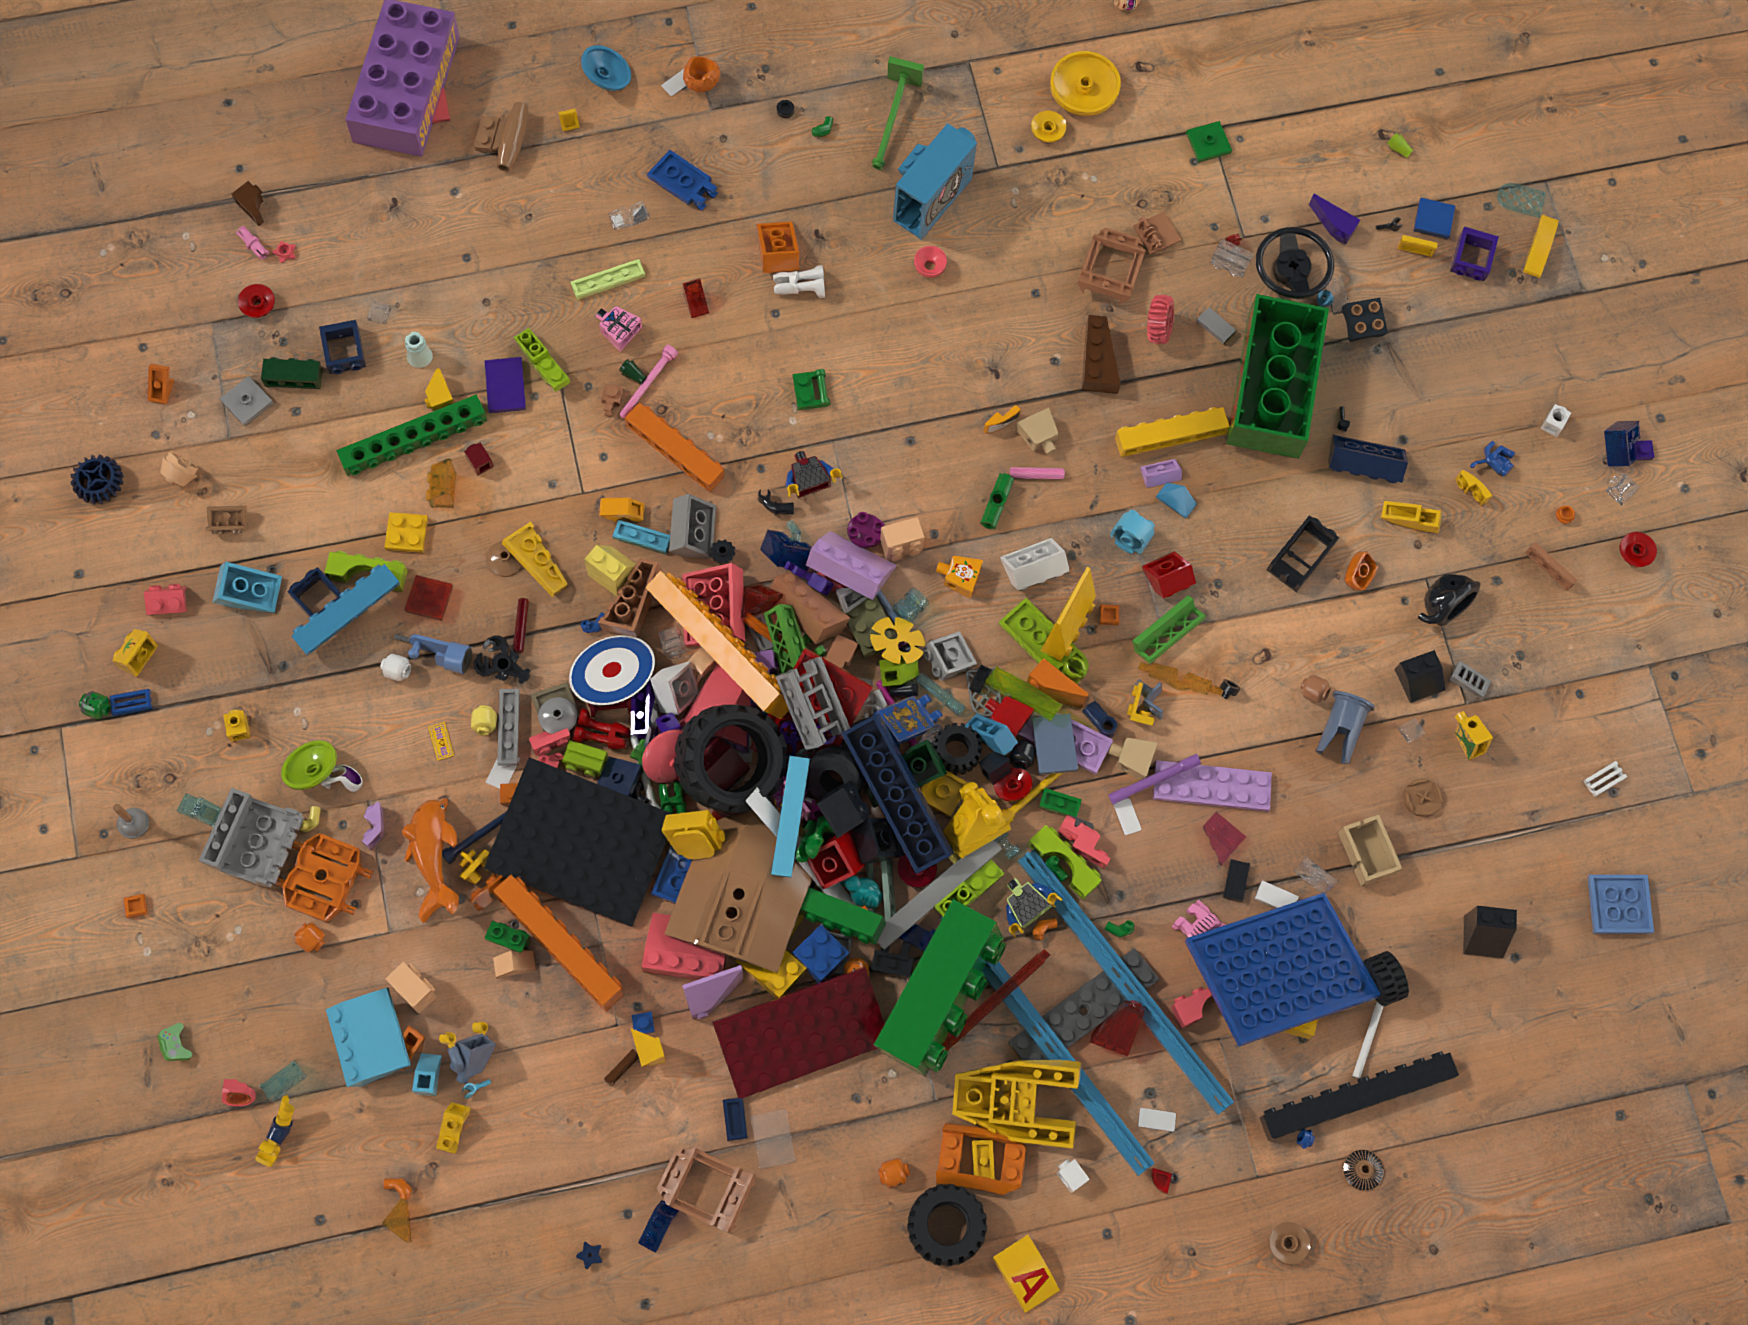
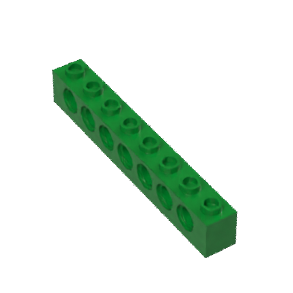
M476 394L336 451L347 477L350 475L354 476L365 469L375 468L385 461H393L400 455L410 454L420 447H428L435 441L445 440L455 433H463L470 427L480 426L487 421V417ZM469 414L468 417L462 418V415ZM446 421H452L449 425L444 424ZM435 428L433 431L427 432V429ZM411 435H417L416 438L409 439ZM399 442L398 445L392 446V443ZM376 449H382L379 453H374ZM359 456H364L363 459H361V460H356L357 457H359Z

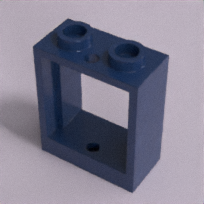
M356 320L319 327L329 374H341L343 371L348 370L357 371L366 367L360 330ZM354 336L358 356L331 361L328 341Z
M318 567L308 571L302 580L293 583L287 591L294 602L309 618L313 613L299 597L319 580L337 597L333 600L334 602L341 598L339 596L341 592Z

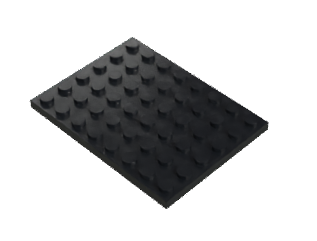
M529 757L484 869L504 877H509L510 875L514 878L519 877L527 886L633 927L667 842V838L662 832L665 816L673 813Z

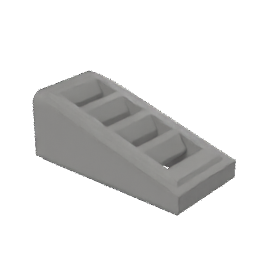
M1461 661L1456 664L1448 680L1482 698L1485 696L1491 680ZM1460 672L1464 673L1462 678L1459 676ZM1467 675L1470 676L1468 682L1465 680ZM1473 679H1476L1477 681H1476L1475 685L1473 686V685H1472V681H1473ZM1480 682L1484 683L1481 690L1478 689Z

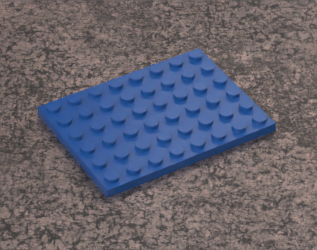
M1325 892L1186 938L1185 940L1238 1047L1377 999L1381 995Z

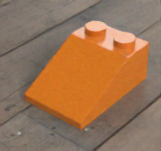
M793 222L757 224L763 273L799 271V249Z
M1044 658L1029 674L1025 686L1027 691L1033 696L1037 695L1041 699L1083 708L1089 695Z

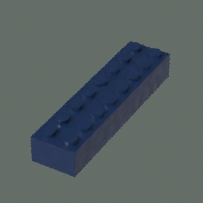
M878 713L842 732L841 734L915 873L917 874L951 856L954 852L881 715Z

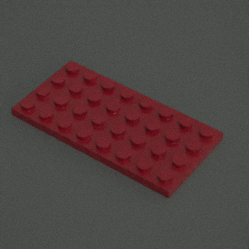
M866 967L850 971L712 1022L738 1098L748 1097L878 1049L874 1046V1043L885 1025Z

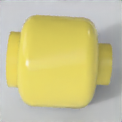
M481 705L473 710L471 717V728L473 731L477 732L478 735L486 736L496 729L497 713L492 707Z

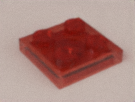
M416 575L404 609L405 612L442 621L454 587L453 584Z

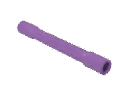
M1194 754L1130 786L1108 794L1114 805L1135 793L1200 765L1201 761L1198 755Z

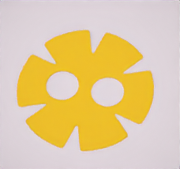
M889 617L880 619L873 625L872 630L881 635L870 634V640L875 651L886 648L881 656L896 664H900L901 655L906 664L917 661L924 652L915 646L924 647L925 640L920 630L909 632L914 624L899 617H895V626ZM888 628L894 629L898 634L897 638H887L885 630ZM902 641L907 642L911 646V650L906 653L900 651L898 643Z

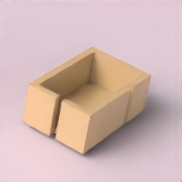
M1380 815L1364 819L1361 823L1358 821L1344 826L1338 832L1352 867H1357L1354 872L1360 886L1393 876L1402 870Z

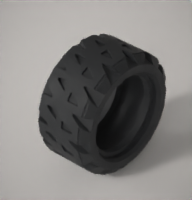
M743 705L712 706L702 710L697 716H693L683 727V733L679 734L675 745V772L680 778L679 782L685 792L702 806L724 812H746L752 809L746 800L756 788L760 790L759 793L762 797H766L768 800L771 799L770 796L779 790L784 781L782 777L787 772L788 756L785 755L787 744L783 733L778 731V725L760 710ZM734 725L740 727L751 736L757 748L758 761L753 776L745 785L732 791H725L717 787L708 777L704 767V751L709 739L718 730Z

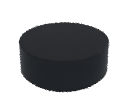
M781 100L777 104V114L781 118H790L794 114V104L789 100Z

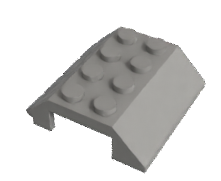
M231 788L199 858V862L259 886L271 887V884H276L281 872L278 869L284 866L289 854L286 850L291 849L297 836L294 832L295 830L299 831L304 817L297 810L288 807L283 809L254 799L248 793Z

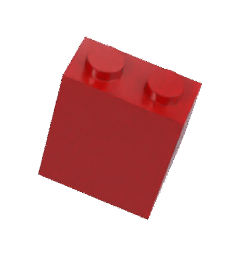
M852 829L838 838L835 835L825 839L817 856L814 859L809 857L807 861L823 890L855 875L865 865L861 864Z

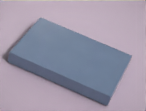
M1071 715L1032 717L1039 775L1078 771Z

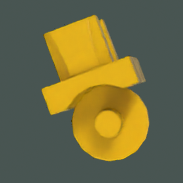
M482 849L473 860L471 858L476 854L474 850H471L468 854L463 851L460 853L463 859L459 865L463 868L469 863L459 875L462 880H467L475 885L482 876L475 869L478 865L484 868L489 854L486 849Z

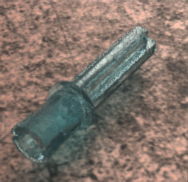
M924 673L917 676L915 681L942 702L943 707H948L957 716L963 713L966 706L957 701L953 694L947 693Z

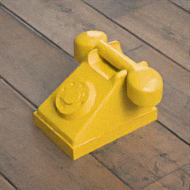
M968 782L961 786L959 792L963 803L943 830L951 848L961 859L1011 830L1010 824L1005 820L996 801L992 800L984 788H979L975 782Z

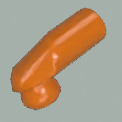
M384 1179V1189H396L402 1200H407L411 1197V1187L404 1179Z

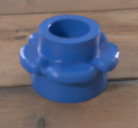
M1302 1129L1297 1136V1144L1301 1145L1303 1149L1311 1147L1315 1140V1137L1312 1135L1313 1131Z

